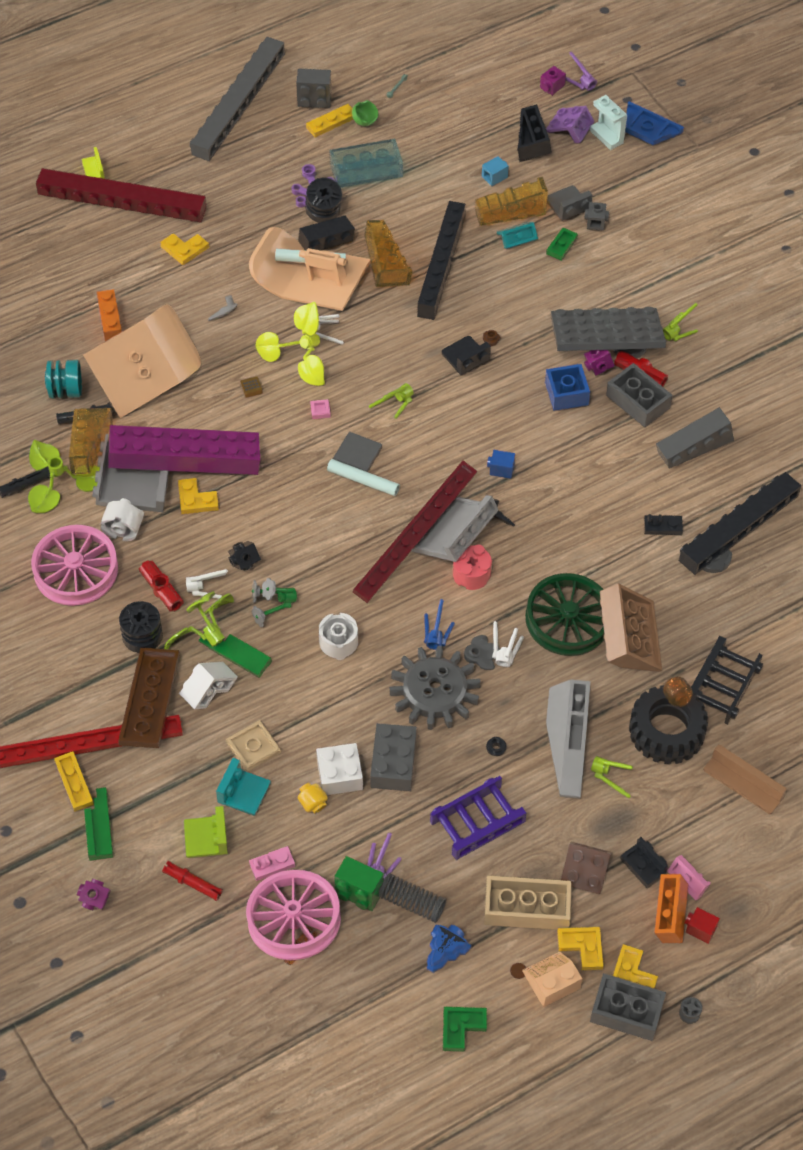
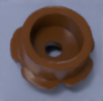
M489 330L483 333L484 343L487 342L490 346L497 345L500 340V335L497 334V331Z

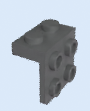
M571 185L547 195L546 202L560 220L564 221L585 212V209H589V202H592V194L590 191L580 193L575 186Z

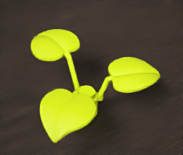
M311 302L299 307L294 313L295 326L302 330V334H304L299 341L279 344L277 334L266 332L257 338L255 346L259 355L268 362H274L280 357L279 347L300 344L304 349H309L303 356L304 361L298 364V372L306 383L321 386L325 384L322 360L316 355H309L314 351V347L320 344V338L316 334L319 327L318 308L316 302Z

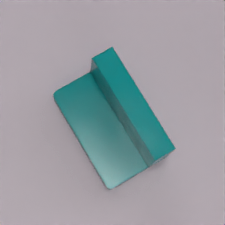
M525 222L496 231L497 235L502 237L504 248H510L538 239L534 222Z

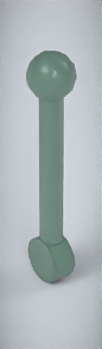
M403 74L396 86L390 92H387L388 98H391L402 82L407 80L408 75Z

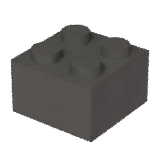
M298 68L296 80L297 107L330 108L332 96L331 70Z

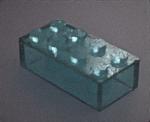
M395 139L329 150L330 167L333 177L341 188L403 177V161Z

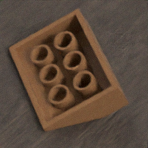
M619 583L600 591V605L602 607V622L604 624V640L606 642L608 662L621 668L655 672L662 671L654 601Z

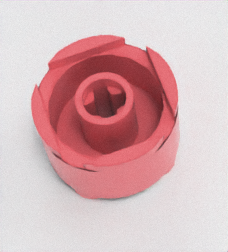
M470 545L456 562L453 561V578L459 586L466 587L468 590H477L484 587L491 577L492 560L490 554L482 545Z

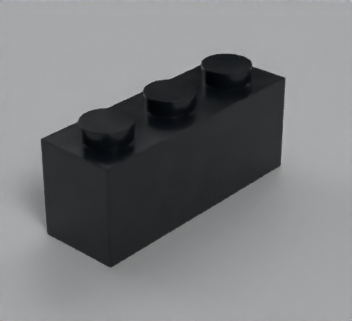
M346 215L299 228L298 242L305 251L308 248L321 251L352 242L355 228Z

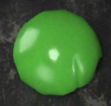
M368 100L358 102L352 108L353 119L358 125L363 127L373 124L379 116L376 106Z

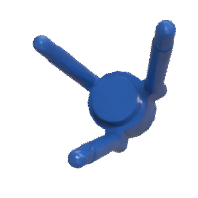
M443 599L439 602L435 628L430 633L428 614H424V643L433 650H436L437 646L445 647L446 640L455 625L454 622H451L444 637L442 632L439 631Z

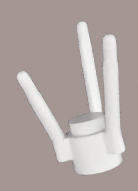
M339 314L319 316L318 330H320L321 324L339 323V320H326L339 318ZM316 332L320 338L344 344L341 340Z
M228 570L186 577L187 592H192L193 596L206 595L207 592L200 591V589H203V580L224 576ZM215 594L212 598L219 599L222 595Z
M494 621V652L492 658L496 659L495 663L497 665L510 667L524 636H520L512 651L518 628H515L508 648L501 647L498 651L497 622Z

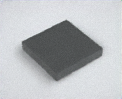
M349 431L333 459L368 472L381 451L382 444Z

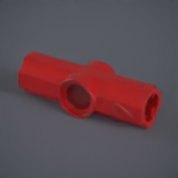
M620 351L617 354L614 365L625 370L634 363L664 387L668 380V375L654 368L649 360L645 358L637 359L624 351Z
M147 560L142 563L141 567H139V572L153 589L154 595L160 598L169 611L175 612L180 609L184 604L183 599L170 584L168 576L160 571L153 560Z

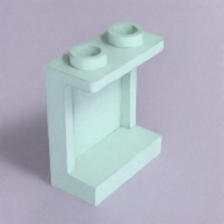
M605 95L593 102V105L599 110V118L597 123L590 126V131L605 146L612 150L624 143L627 114Z

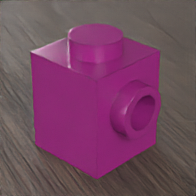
M552 66L541 75L540 88L554 95L565 86L566 73Z

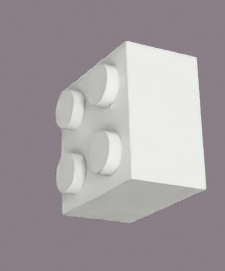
M356 743L316 749L321 788L326 795L363 790V777Z

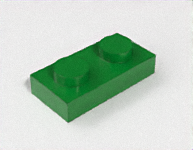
M562 227L547 248L546 254L562 261L577 240L578 233Z

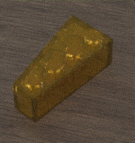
M543 176L537 178V181L529 184V181L522 183L523 186L515 189L510 187L503 193L498 194L495 192L475 199V213L479 225H490L546 215L548 190Z

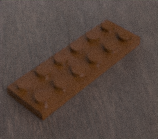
M140 648L118 740L119 746L160 747L180 657L179 650Z

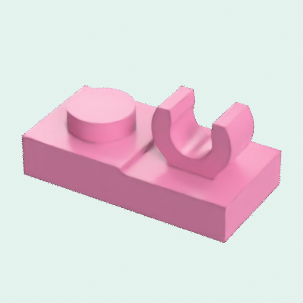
M288 846L249 860L256 881L295 867V862Z
M682 855L676 857L667 870L669 874H681L689 884L688 893L695 900L700 899L710 885V882H707L702 877L703 875L698 873Z

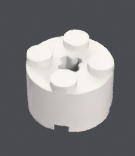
M123 498L120 501L109 502L101 520V530L111 538L116 539L118 536L123 537L122 541H132L136 538L144 512L133 506L128 499Z
M340 613V615L329 614L320 622L319 645L326 655L337 660H343L356 650L358 646V627L356 621L350 615Z

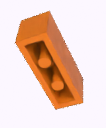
M114 289L97 292L105 342L122 332Z
M661 874L655 934L662 943H683L689 884L681 874Z

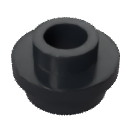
M492 737L486 744L487 752L492 756L503 755L506 751L505 741L500 737Z

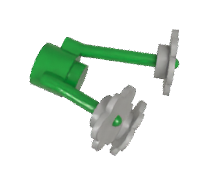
M267 578L262 584V589H260V586H257L256 580L253 581V603L256 602V597H259L260 594L267 601H270L272 596L277 594L278 601L283 603L264 612L260 608L253 606L252 615L260 627L264 626L263 622L266 615L284 608H291V603H295L297 600V593L293 587L276 588L275 581Z

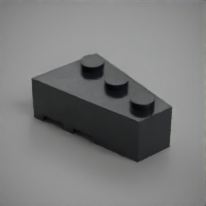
M537 104L521 108L519 142L517 146L519 162L552 153L550 139Z

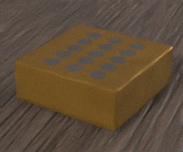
M257 376L240 380L245 398L263 394Z

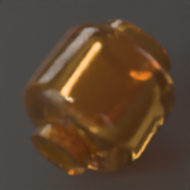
M683 677L670 678L663 687L665 697L673 706L682 707L691 701L693 691Z

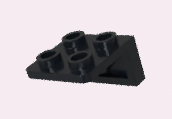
M466 336L442 349L444 358L460 375L490 360L491 346L487 342L478 345L471 336Z

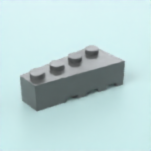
M719 407L656 443L658 454L669 469L678 466L681 463L733 442L732 425Z

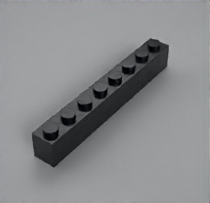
M448 202L417 303V317L435 320L465 220V203Z
M786 472L780 476L777 475L770 484L762 486L758 493L750 495L743 504H738L731 513L723 515L719 522L711 524L703 534H698L691 543L683 545L680 549L678 561L696 575L717 557L799 496L802 485Z

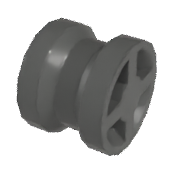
M694 997L685 998L679 1010L681 1020L688 1024L696 1023L702 1012L701 1002Z

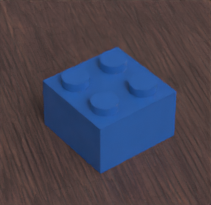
M582 364L546 369L545 385L553 411L589 405L590 389Z

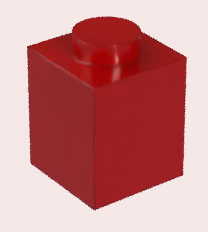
M696 907L694 913L690 912L686 918V933L709 944L718 927L720 918Z

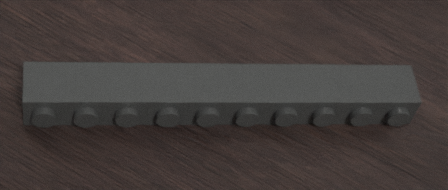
M266 37L260 43L257 51L252 54L250 61L245 64L242 72L237 75L235 82L230 85L227 93L222 96L220 103L214 107L212 114L207 117L205 124L199 128L195 138L191 139L190 148L192 156L206 161L212 159L285 55L284 42Z

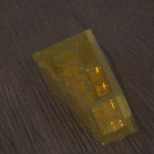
M367 220L364 235L375 286L410 285L413 271L411 267H408L404 255H401L398 244L392 239L393 235L385 221Z
M111 408L74 409L69 451L71 474L91 473L97 460V454L100 451L101 441L105 440V435L108 434L110 425H113Z

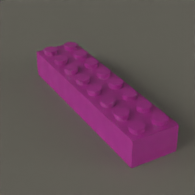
M110 425L108 468L258 475L260 465L259 432Z

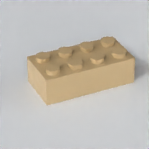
M487 876L484 925L557 930V928H569L571 881Z

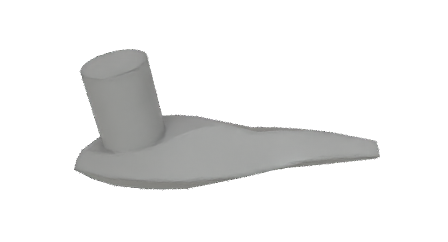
M232 295L225 297L227 306L222 307L208 318V321L221 318L237 307L238 304L234 303Z

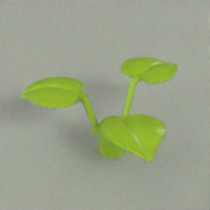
M37 440L33 441L29 452L30 464L36 471L48 466L50 486L48 488L45 485H37L30 490L28 502L31 512L46 513L58 505L60 494L58 491L52 490L54 477L62 475L64 471L76 479V486L82 491L92 492L93 487L97 486L98 482H95L96 471H100V467L92 464H83L76 468V475H74L67 466L63 465L57 448Z
M214 591L193 602L186 611L190 613L198 608L208 625L203 629L205 633H201L192 626L186 627L171 636L166 642L164 649H168L175 640L189 632H195L203 640L207 639L212 647L222 642L225 637L217 625L213 611L222 605L234 603L233 596L230 593L222 596L205 613L201 605L215 595ZM210 614L213 623H210L206 615Z

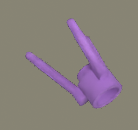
M570 52L569 54L584 74L580 78L581 84L566 77V81L578 86L581 90L585 88L588 91L592 90L596 86L597 80L585 69L573 52Z
M388 833L378 859L373 865L376 843H372L367 866L384 873V879L401 861V858L398 857L386 872H384L385 868L380 865L392 836L391 833Z

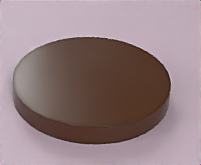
M522 963L513 964L510 969L511 975L516 979L524 978L523 970L526 969V966Z

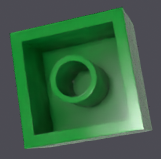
M346 856L334 876L337 896L343 901L355 903L362 910L373 911L380 899L379 891L384 881V873Z

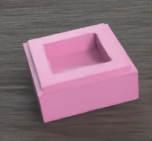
M328 399L310 401L312 419L331 418Z

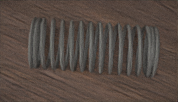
M391 873L385 877L379 891V898H384L385 901L388 900L390 903L393 901L394 905L397 903V906H401L406 910L410 909V912L414 911V914L418 913L423 918L427 917V920L431 919L434 923L439 920L446 904V898L439 896L437 899V894L433 897V892L429 894L428 890L424 894V888L420 891V886L416 889V884L412 886V883L408 884L407 880L403 883V879L399 881V877L395 879V875Z

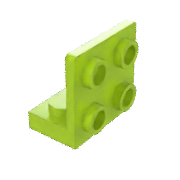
M223 806L215 807L216 814L212 815V817L184 820L187 858L228 854Z

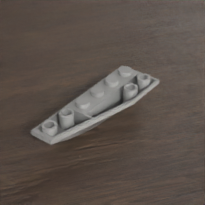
M568 680L549 688L546 726L560 797L578 799L581 797L590 681Z

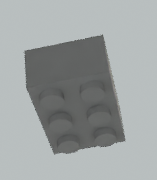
M634 363L608 382L606 392L608 398L643 427H647L670 409L673 396Z
M376 723L370 775L371 788L411 791L416 748V726Z
M603 973L590 1022L653 1041L666 992Z

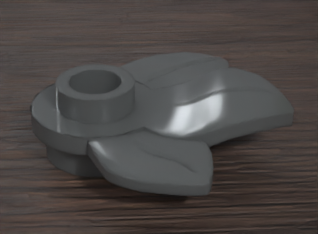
M486 635L474 637L471 645H468L464 650L465 660L469 663H476L484 670L495 668L492 661L494 659L492 658L494 644L488 643Z

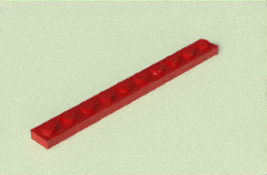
M167 716L161 739L183 736L180 716ZM122 725L0 746V768L54 759L72 751L74 755L121 747L118 740Z

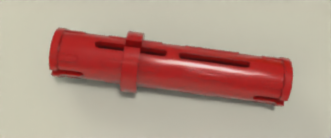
M171 861L166 862L167 866L164 865L162 870L164 874L177 879V882L181 885L184 883L215 901L219 900L218 895L221 896L223 889L190 873L187 868L183 869L171 863Z

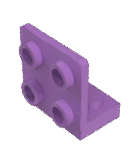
M587 106L561 108L550 121L546 130L547 132L568 130L574 143H581L594 120Z

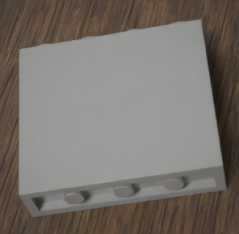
M106 434L105 441H101L100 452H103L102 456L98 457L100 471H96L95 482L98 483L97 486L93 487L92 497L96 498V505L107 506L109 502L120 501V499L124 498L128 499L133 506L140 510L163 512L169 471L108 468L109 441L108 434Z
M486 495L481 502L457 497L411 552L456 562L498 512V507L493 497Z

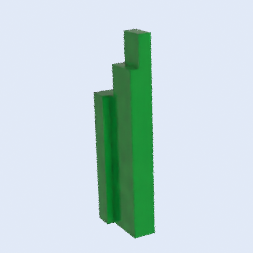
M229 634L225 641L220 642L212 647L207 639L203 640L200 637L198 640L199 643L205 645L213 652L258 678L261 677L265 669L272 663L271 657Z
M106 787L96 788L97 798H94L95 809H84L89 861L113 858Z

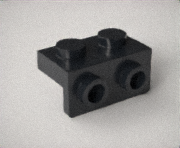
M639 837L637 843L620 856V860L647 889L660 880L661 874L667 873L668 866L666 860L662 856H658L651 843L645 841L642 837Z

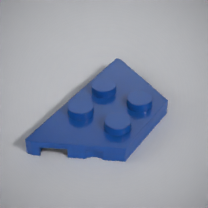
M628 102L626 133L651 145L658 144L683 133V126L637 104Z

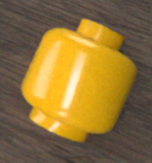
M306 783L299 789L301 793L297 799L306 812L316 814L327 806L328 797L319 784L311 785Z

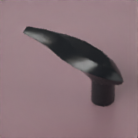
M494 499V501H495V503H496V505H497V507H498L499 500ZM499 510L493 516L508 525H511L513 527L515 526V524L509 518L504 516L503 513Z

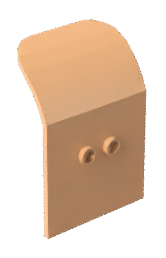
M270 227L251 255L249 269L251 276L259 285L282 299L306 304L316 302L317 306L343 311L371 261L367 258L346 255L345 259L341 258L340 254H335L336 252L330 253L331 251L325 250L319 251L308 248L305 251L298 240L285 230L278 227ZM276 249L300 250L299 257L305 258V263L275 261Z
M168 304L163 305L142 321L83 354L119 418L181 383L198 370L201 365V359L194 343L175 310Z

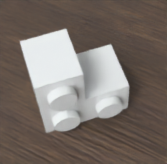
M224 662L199 663L194 667L190 678L183 684V689L179 694L193 709L207 708L215 694L228 692L238 677Z

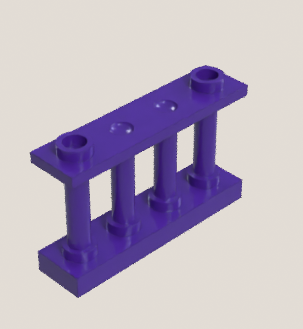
M500 775L496 778H489L483 785L444 806L436 807L430 813L431 825L440 822L453 840L452 855L455 860L462 858L526 822V811L523 807L517 810L513 809L499 790L502 785ZM492 793L505 811L506 816L500 819L495 818L482 798ZM475 803L488 821V826L482 829L478 828L465 810V807ZM458 812L471 831V835L461 838L447 817Z

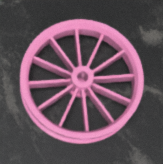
M69 525L50 532L37 544L31 560L34 579L40 592L51 601L62 605H84L99 599L110 590L118 574L116 551L111 540L98 529L85 525ZM72 539L73 552L68 553L60 543ZM75 539H86L80 551L76 552ZM92 541L100 544V546L86 553ZM56 545L65 557L50 553L48 550ZM106 550L110 557L93 559ZM42 558L57 562L40 565ZM110 565L108 572L93 568ZM57 571L52 575L48 576L47 578H45L44 580L41 578L39 574L44 572ZM84 572L100 577L102 580L94 585ZM65 576L57 590L49 586ZM81 576L91 588L78 591L77 577ZM71 577H74L75 592H64Z
M304 870L282 871L264 879L251 893L246 907L249 933L254 943L266 954L284 960L305 959L323 951L335 939L341 923L339 899L333 886L323 877ZM295 885L308 886L299 901H295ZM292 886L291 901L286 900L279 890L280 888ZM314 889L323 893L306 903ZM274 891L283 905L265 897ZM327 901H330L333 907L314 909ZM260 904L274 911L256 912V909ZM332 917L329 925L313 918ZM273 920L257 929L254 921ZM304 924L321 930L323 933L313 938ZM282 926L272 941L264 937L267 933ZM288 928L292 929V945L280 944L279 942ZM300 928L309 941L295 944V929Z

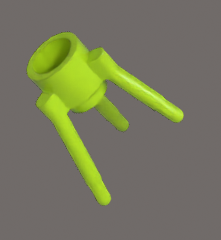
M694 303L684 313L680 312L663 328L666 340L671 341L673 339L676 342L683 337L698 332L695 329L679 335L680 327L677 325L698 305L697 303Z
M405 383L398 389L370 404L369 408L395 396L397 400L405 401L394 416L397 419L405 407L412 401L411 396L414 395V391L409 384Z
M596 756L591 767V771L595 772L594 777L601 779L619 793L630 798V794L603 775L609 773L611 766L632 770L633 766L608 761Z

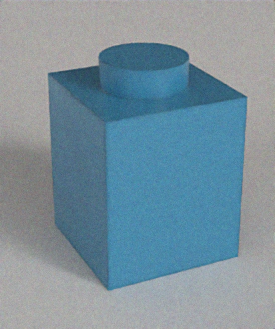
M497 156L482 165V178L491 186L508 178L509 166L507 162Z

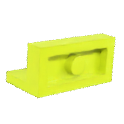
M93 147L95 156L82 159L85 175L105 179L98 149Z

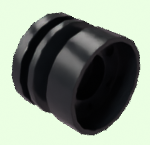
M323 177L313 180L308 185L305 210L310 219L319 223L338 217L342 200V190L339 184L330 178Z
M137 601L128 604L121 611L119 625L122 640L129 650L139 653L140 648L156 649L160 645L163 638L160 613L154 605L144 601Z

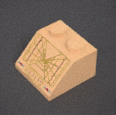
M561 952L523 970L526 979L543 1007L581 989L583 978L572 960Z

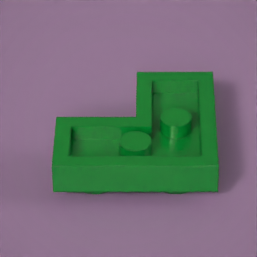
M444 1007L443 1051L464 1052L465 1031H487V1008Z

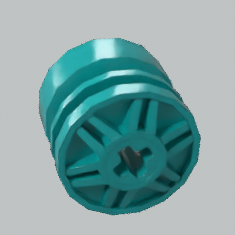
M79 359L67 360L65 368H62L60 360H57L56 369L53 360L47 361L45 386L49 399L55 398L56 390L58 398L63 397L64 390H66L68 398H81L82 372Z

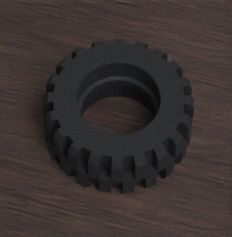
M660 685L658 689L656 687L650 688L649 693L645 691L640 695V698L635 701L632 708L629 724L631 741L635 743V748L639 752L643 751V756L646 758L651 757L657 763L664 761V764H671V762L675 761V764L682 763L683 759L689 760L693 757V754L699 752L700 747L704 743L708 727V715L704 710L705 706L701 701L698 702V697L695 694H689V690L685 688L681 690L678 689V686L674 685L672 687ZM659 715H672L679 718L687 729L679 734H664L655 729L650 720Z

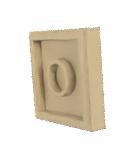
M260 720L226 739L227 745L236 758L240 760L246 772L281 753V749Z

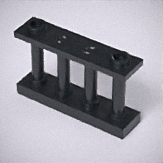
M719 636L692 684L689 694H695L698 697V702L701 701L726 713L724 723L728 725L731 718L735 720L739 712L737 707L754 675L761 672L763 655L759 653L755 662L727 650L728 647L725 646L727 639ZM726 657L750 668V671L746 677L720 665L718 659ZM711 672L721 673L743 683L739 692L712 680L710 677ZM708 686L735 699L730 707L704 695L701 691L702 688H707Z

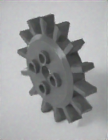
M437 646L435 651L436 657L430 658L426 657L422 647L418 648V658L420 661L415 664L409 658L403 656L401 664L408 671L403 673L392 670L391 679L403 682V686L389 687L390 696L404 695L405 698L395 704L396 712L398 713L410 707L413 711L410 713L409 723L412 725L420 715L428 717V730L433 729L435 724L434 718L441 717L444 718L446 726L452 728V716L450 714L455 711L464 719L469 718V711L462 704L465 701L478 705L479 696L468 693L467 689L480 688L481 684L480 678L466 680L465 676L474 672V664L469 663L460 668L457 665L461 655L459 651H456L450 660L442 658V646ZM437 681L441 685L438 688H433L429 684ZM448 687L450 690L446 691L444 688ZM429 691L431 694L427 695L425 692Z

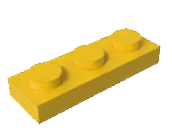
M349 104L341 106L307 122L306 128L316 138L354 120L352 117V107Z
M72 751L54 758L74 812L94 805L74 752Z

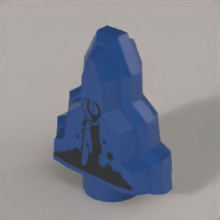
M435 925L431 932L433 938L430 942V947L432 951L428 956L427 970L434 973L443 968L448 961H455L460 955H465L472 946L463 938L465 934L460 928L455 925H450L449 928Z

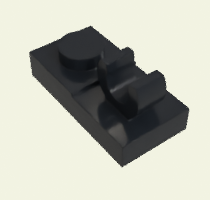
M644 515V534L682 536V516Z

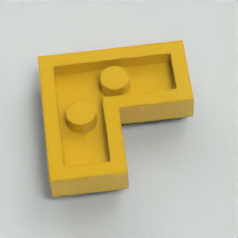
M173 233L160 242L161 247L182 265H185L209 248V243L199 234H196L184 243Z
M196 478L178 480L181 514L219 510L217 491L198 493Z
M600 927L557 928L559 951H580L582 971L603 970Z
M622 945L613 973L614 977L650 988H655L658 979L656 975L638 970L643 955L642 950Z

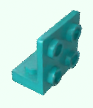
M232 758L216 790L217 803L255 816L271 782L263 777L243 771L240 760Z

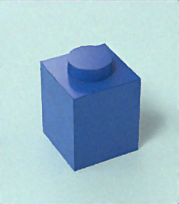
M493 450L492 457L489 456L487 461L490 475L512 478L515 453Z

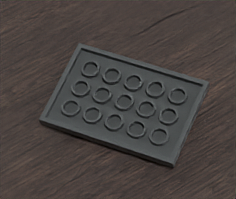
M657 308L557 309L556 311H551L557 351L666 348V340Z

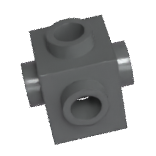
M589 202V209H585L584 219H588L587 229L604 231L605 221L609 219L606 203Z

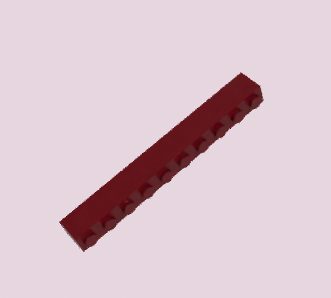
M44 168L41 169L36 180L38 195L175 219L202 222L207 208L206 196Z

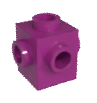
M590 350L584 353L586 359L584 365L595 376L614 367L608 350Z
M92 878L91 882L86 880L85 884H80L77 896H79L78 900L82 902V907L92 911L94 907L104 910L111 890L103 887V882ZM96 892L95 897L90 898V893Z

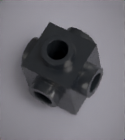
M250 541L238 542L232 546L233 549L228 551L230 564L243 571L252 568L254 563L261 560L254 543Z

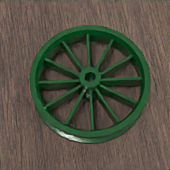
M560 573L543 579L533 588L527 602L525 621L530 635L541 647L555 654L577 656L593 651L604 641V624L602 617L586 613L602 610L600 591L604 589L593 580L573 573ZM560 587H573L570 601L565 600ZM555 588L561 603L545 591ZM575 588L587 592L577 603L572 601ZM591 596H593L599 602L596 604L580 607ZM538 597H541L551 606L536 604L535 601ZM533 611L550 615L534 619ZM557 621L546 633L539 628L540 625ZM586 622L603 625V627L597 632ZM561 625L565 626L562 641L550 637ZM577 626L592 636V638L583 641ZM567 627L572 628L577 642H565Z

